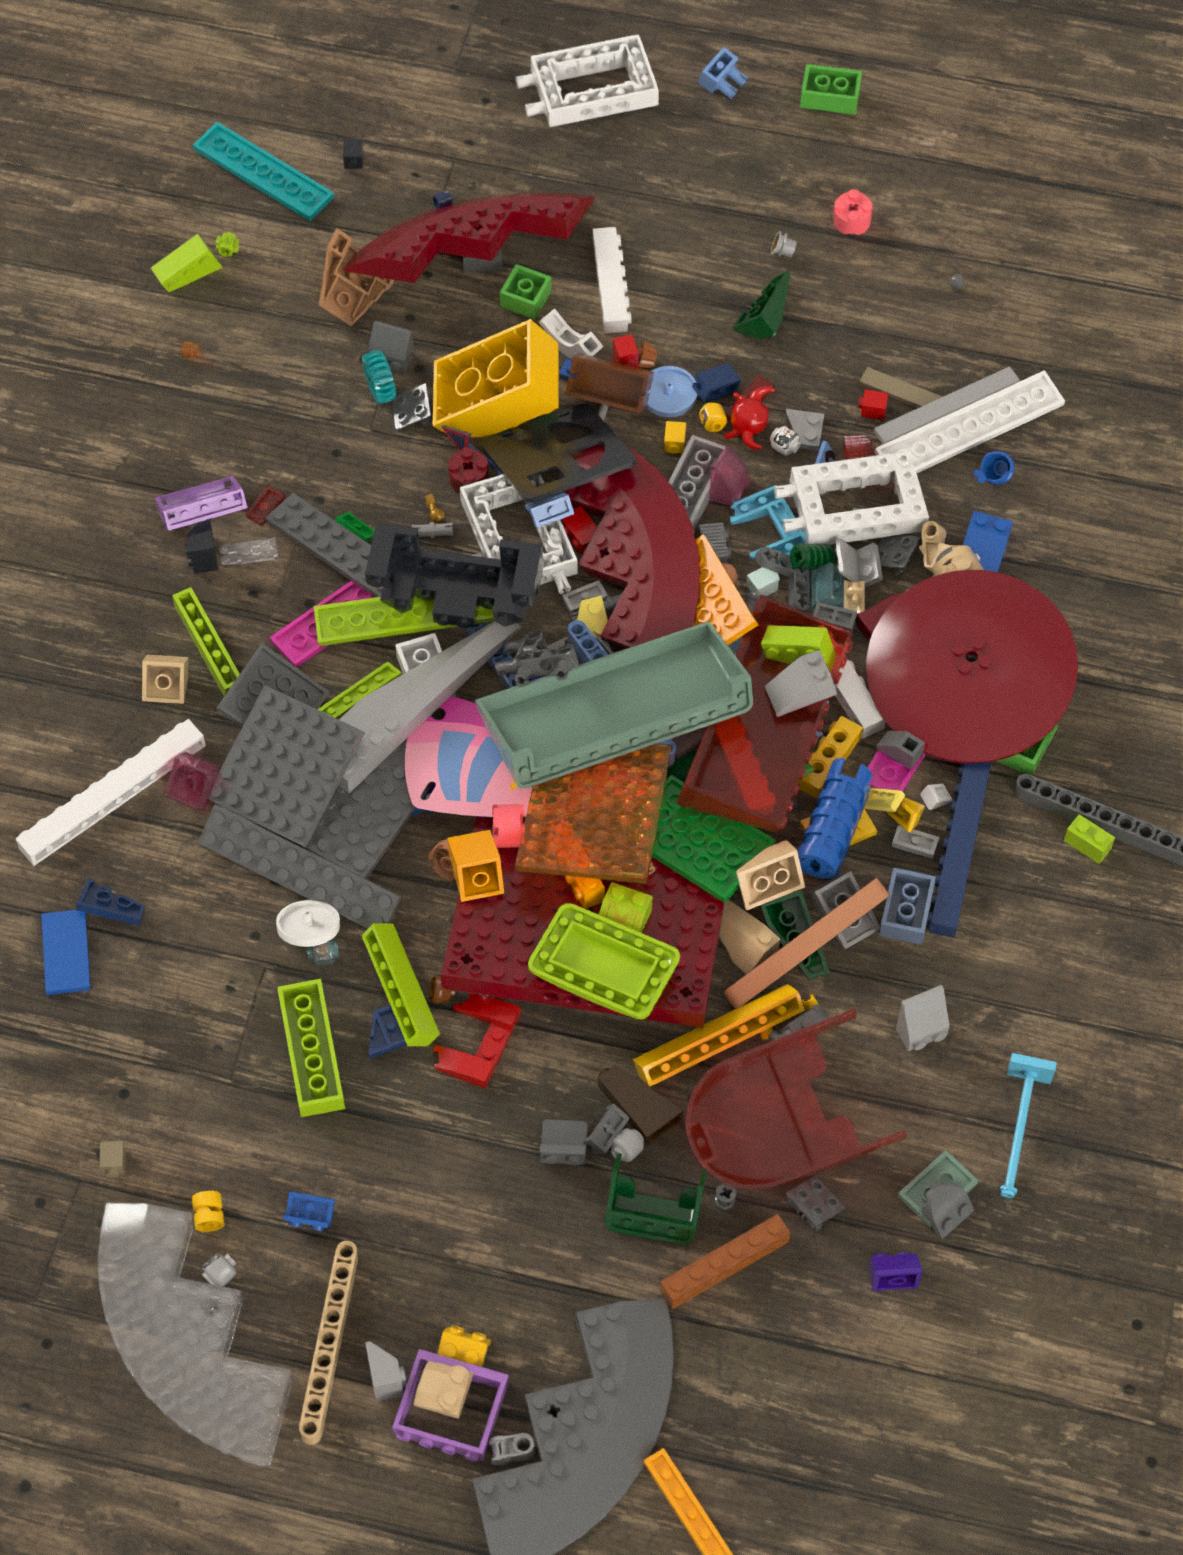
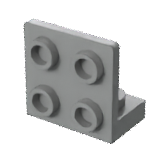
M838 538L835 540V552L839 562L838 571L842 576L851 582L865 581V588L883 580L878 545L871 543L855 550L842 539Z

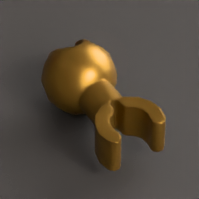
M433 494L424 496L426 507L430 510L429 519L435 524L443 522L444 511L437 508Z

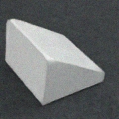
M944 784L927 785L920 794L929 810H934L953 801Z

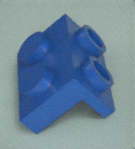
M290 1191L287 1210L283 1220L289 1221L288 1225L302 1227L303 1223L311 1225L310 1229L324 1231V1227L328 1228L331 1226L335 1199Z

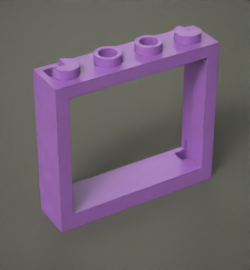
M233 476L155 498L160 518L168 531L248 508L243 489ZM231 481L232 487H225L224 482ZM165 499L167 504L164 505L161 500Z
M419 1349L392 1427L393 1434L402 1441H417L419 1445L425 1448H432L434 1446L441 1448L442 1452L449 1455L457 1453L464 1455V1458L476 1462L477 1459L484 1461L489 1439H491L509 1384L508 1375ZM428 1361L452 1367L457 1365L463 1366L468 1371L473 1372L471 1381L498 1389L479 1448L404 1426L423 1368Z

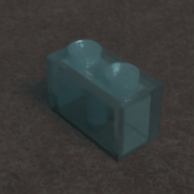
M828 563L813 570L811 606L815 608L817 602L837 607L844 606V576L839 573L838 567Z

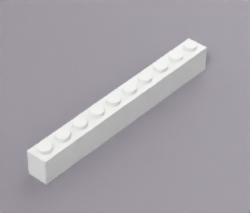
M189 719L177 724L172 731L161 735L156 742L144 747L136 756L125 760L123 765L109 771L100 781L92 783L87 790L75 795L64 806L56 808L48 817L40 819L29 830L23 831L16 838L19 850L35 866L204 748L206 745L203 734Z

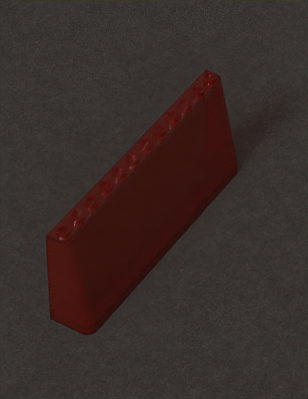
M760 595L752 613L758 626L743 635L735 655L751 676L753 706L746 713L706 727L676 805L778 833L779 829L783 830L788 818L784 816L786 813L789 814L794 802L791 801L792 796L796 797L800 788L797 782L798 780L802 781L806 769L803 768L804 763L808 764L812 756V752L809 751L810 747L814 748L819 737L815 735L816 731H821L825 721L821 719L822 715H827L831 705L827 703L828 699L832 700L834 696L777 717L766 692L765 685L790 664L766 658L761 642L768 625L827 628L837 656L830 673L833 683L837 685L842 676L839 670L840 668L844 669L848 660L845 654L846 652L850 653L854 642L850 641L853 632Z

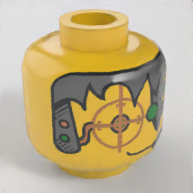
M707 403L699 412L701 424L708 432H718L727 423L725 411L718 403Z

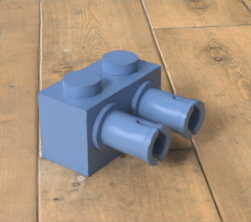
M723 47L702 71L698 83L711 93L719 89L729 99H732V96L734 97L738 89L725 81L726 77H730L741 87L747 82L749 77L736 68L739 58Z

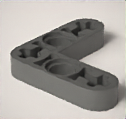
M770 547L760 549L755 554L757 563L763 568L788 577L789 607L791 611L796 615L806 612L810 608L809 570L793 568L790 563V555ZM779 560L785 564V567L780 564ZM796 583L801 586L802 591L797 588Z

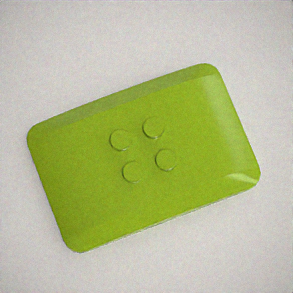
M568 903L558 909L528 961V969L534 975L577 996L636 1019H644L650 1015L680 960V952L673 946L577 905Z

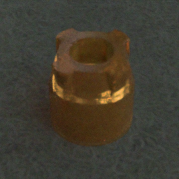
M184 341L181 356L198 359L200 344Z

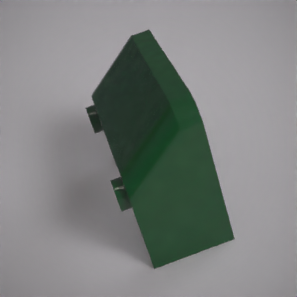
M618 1153L611 1176L605 1216L606 1227L613 1232L674 1244L688 1245L692 1243L697 1230L707 1170H702L698 1189H684L680 1194L679 1202L636 1194L635 1181L630 1176L619 1174L622 1154Z

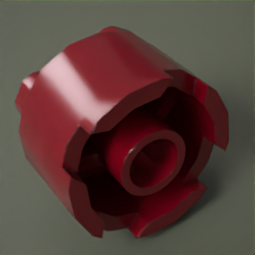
M465 447L455 453L448 462L451 488L460 494V487L488 479L489 470L486 457L470 447Z

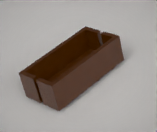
M581 353L573 356L570 374L574 375L568 378L565 395L639 414L646 411L650 395L647 391L651 390L654 372Z

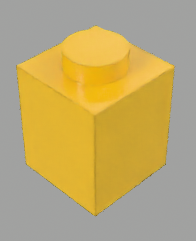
M666 421L664 452L683 454L686 436L685 422Z

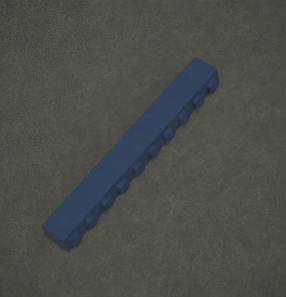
M991 762L960 764L958 776L962 777L961 783L956 782L954 792L955 795H958L957 801H952L950 813H954L953 819L949 818L946 831H950V836L944 838L942 848L946 850V855H941L938 868H942V873L937 874L935 886L939 888L937 893L933 892L930 905L934 906V911H929L926 923L930 925L929 933L955 938Z

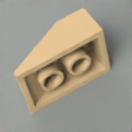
M787 840L767 847L736 871L745 910L805 888L797 850Z

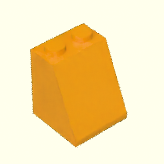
M490 830L447 838L450 860L461 902L504 894L500 856Z

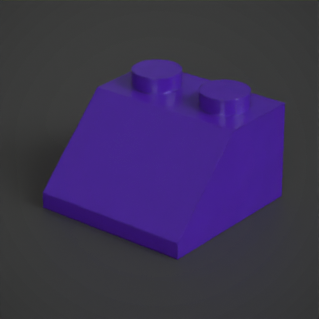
M901 1252L892 1256L880 1253L871 1257L872 1291L918 1288L922 1275V1267L918 1255L911 1254L910 1252Z

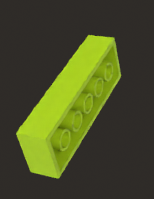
M321 979L277 987L301 1117L345 1109Z

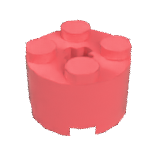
M851 189L849 192L840 195L835 201L833 213L836 229L846 235L847 233L860 235L866 232L870 227L872 218V202L867 196L859 193L858 190Z
M523 804L492 805V815L494 817L492 829L496 847L524 846L525 824H523Z

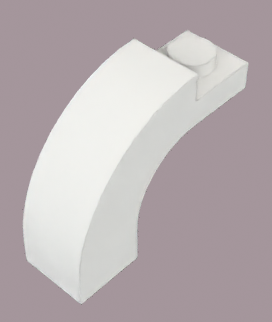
M555 309L539 321L544 330L558 342V350L571 359L578 353L594 356L604 347L592 332L586 335L575 332Z

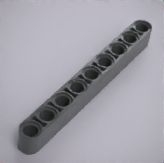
M1022 774L1018 777L1014 791L1018 799L1071 821H1074L1080 814L1114 836L1115 839L1183 866V853L1181 852L1183 851L1182 836L1035 776Z

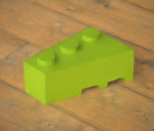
M198 234L151 267L160 283L168 292L223 268Z
M768 625L761 642L766 658L787 664H792L799 657L820 650L830 673L837 657L827 628Z

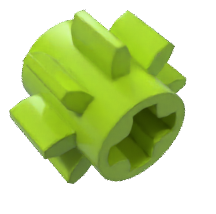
M226 232L223 233L222 237L217 236L215 249L222 256L229 257L232 256L233 252L238 253L240 247L238 245L239 240L234 234Z

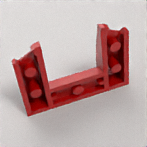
M469 993V999L461 1005L456 1003L453 1006V1010L490 1024L475 1056L435 1045L434 1054L439 1053V1063L434 1064L438 1071L486 1089L521 1015V1007L492 997Z

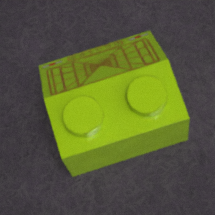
M611 882L603 899L599 915L642 933L652 911L653 896Z

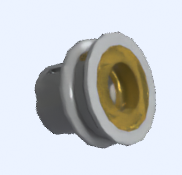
M778 231L771 247V255L776 254L777 257H780L783 254L791 257L795 251L797 241L787 238V233L782 234L781 231Z

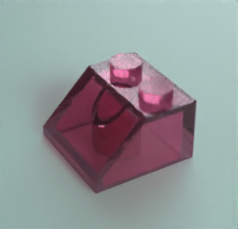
M729 446L725 447L710 467V500L733 506L736 500L741 498L745 488L749 487L750 477H748L749 468Z
M184 752L175 757L165 796L203 811L209 802L207 798L222 766Z

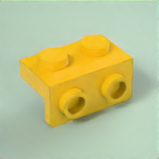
M458 1326L447 1327L442 1333L437 1354L483 1367L491 1340L487 1339L486 1335L473 1332V1334H469Z

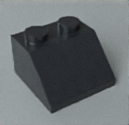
M210 519L200 521L187 534L188 543H185L188 565L193 566L194 574L218 570Z

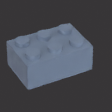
M893 868L888 890L890 896L886 899L879 936L922 945L936 876Z

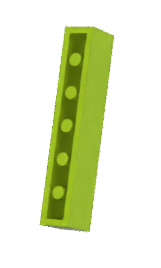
M190 587L172 595L174 606L223 696H225L240 673L193 589Z
M373 923L361 936L407 1046H428L440 1033L394 924Z

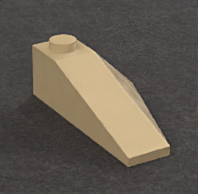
M729 899L726 901L719 934L720 941L728 951L732 963L747 975L779 951L780 938L766 925Z

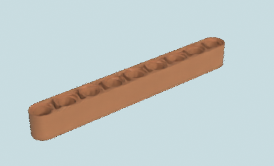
M878 878L874 879L730 986L723 994L735 1009L743 1006L889 897L890 894Z

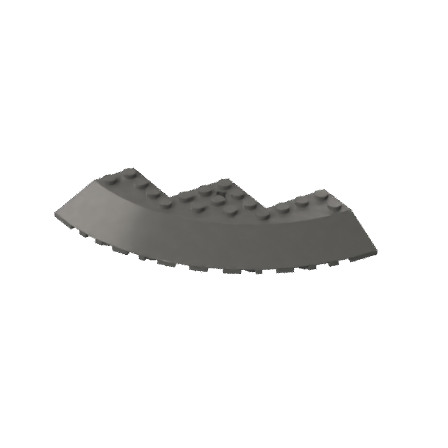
M666 1298L620 1301L576 1312V1322L591 1378L525 1394L526 1407L540 1462L473 1479L474 1492L490 1555H553L558 1551H562L575 1540L582 1538L601 1519H604L607 1513L626 1495L634 1480L642 1472L645 1466L644 1460L649 1457L657 1442L666 1416L672 1388L674 1352L672 1325ZM551 1413H557V1417L553 1418Z

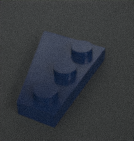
M88 877L77 902V911L128 924L140 925L145 913V905L125 895L118 896L111 892V888L105 885L100 887L94 884L95 880Z

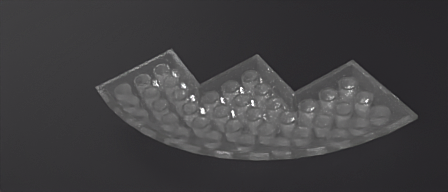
M107 1203L99 1239V1290L104 1316L111 1337L127 1370L140 1386L143 1393L164 1415L173 1420L186 1433H190L200 1439L201 1442L218 1449L222 1453L230 1454L245 1462L270 1468L293 1381L291 1370L228 1357L243 1303L241 1290L179 1278L194 1228V1218L191 1212L151 1204Z

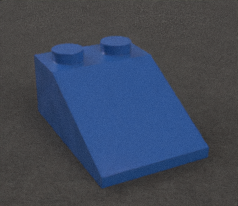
M974 511L963 545L969 546L974 554L977 553L979 555V562L984 570L998 572L1010 538L1013 521Z

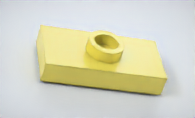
M871 788L864 809L895 812L905 794L899 790Z

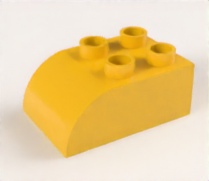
M531 319L434 361L433 426L440 431L445 432L442 426L469 433L471 434L470 438L487 437L509 428L517 427L521 423L543 414H549L558 408V342Z

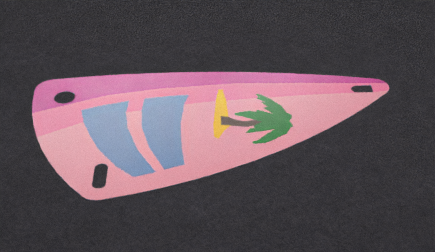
M450 696L439 707L446 712L443 719L435 720L432 716H429L408 736L406 742L405 775L408 792L412 804L424 810L457 815L493 817L492 805L523 804L524 817L546 816L610 806L604 794L605 790L617 797H626L619 802L623 803L647 795L650 789L649 784L645 780L610 760L526 789H521L517 787L477 711L476 703ZM435 782L436 787L429 798L422 800L421 794L428 783ZM628 782L638 787L635 792L624 789L622 784Z

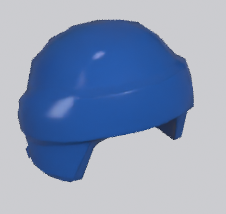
M1001 451L987 453L982 460L980 470H974L973 475L978 477V483L987 481L996 485L1004 484L1014 474V461L1010 455Z

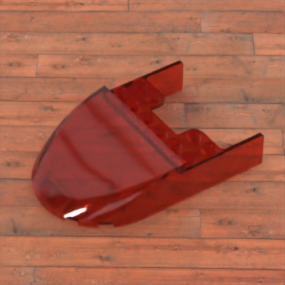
M855 1009L730 1057L713 1066L704 1074L703 1078L695 1086L688 1102L686 1132L690 1147L705 1170L719 1181L736 1188L748 1190L769 1189L821 1174L826 1170L906 1139L907 1134L903 1130L861 1147L852 1124L847 1118L836 1117L828 1121L825 1120L809 1081L821 1076L827 1066L816 1039L817 1034L856 1019Z

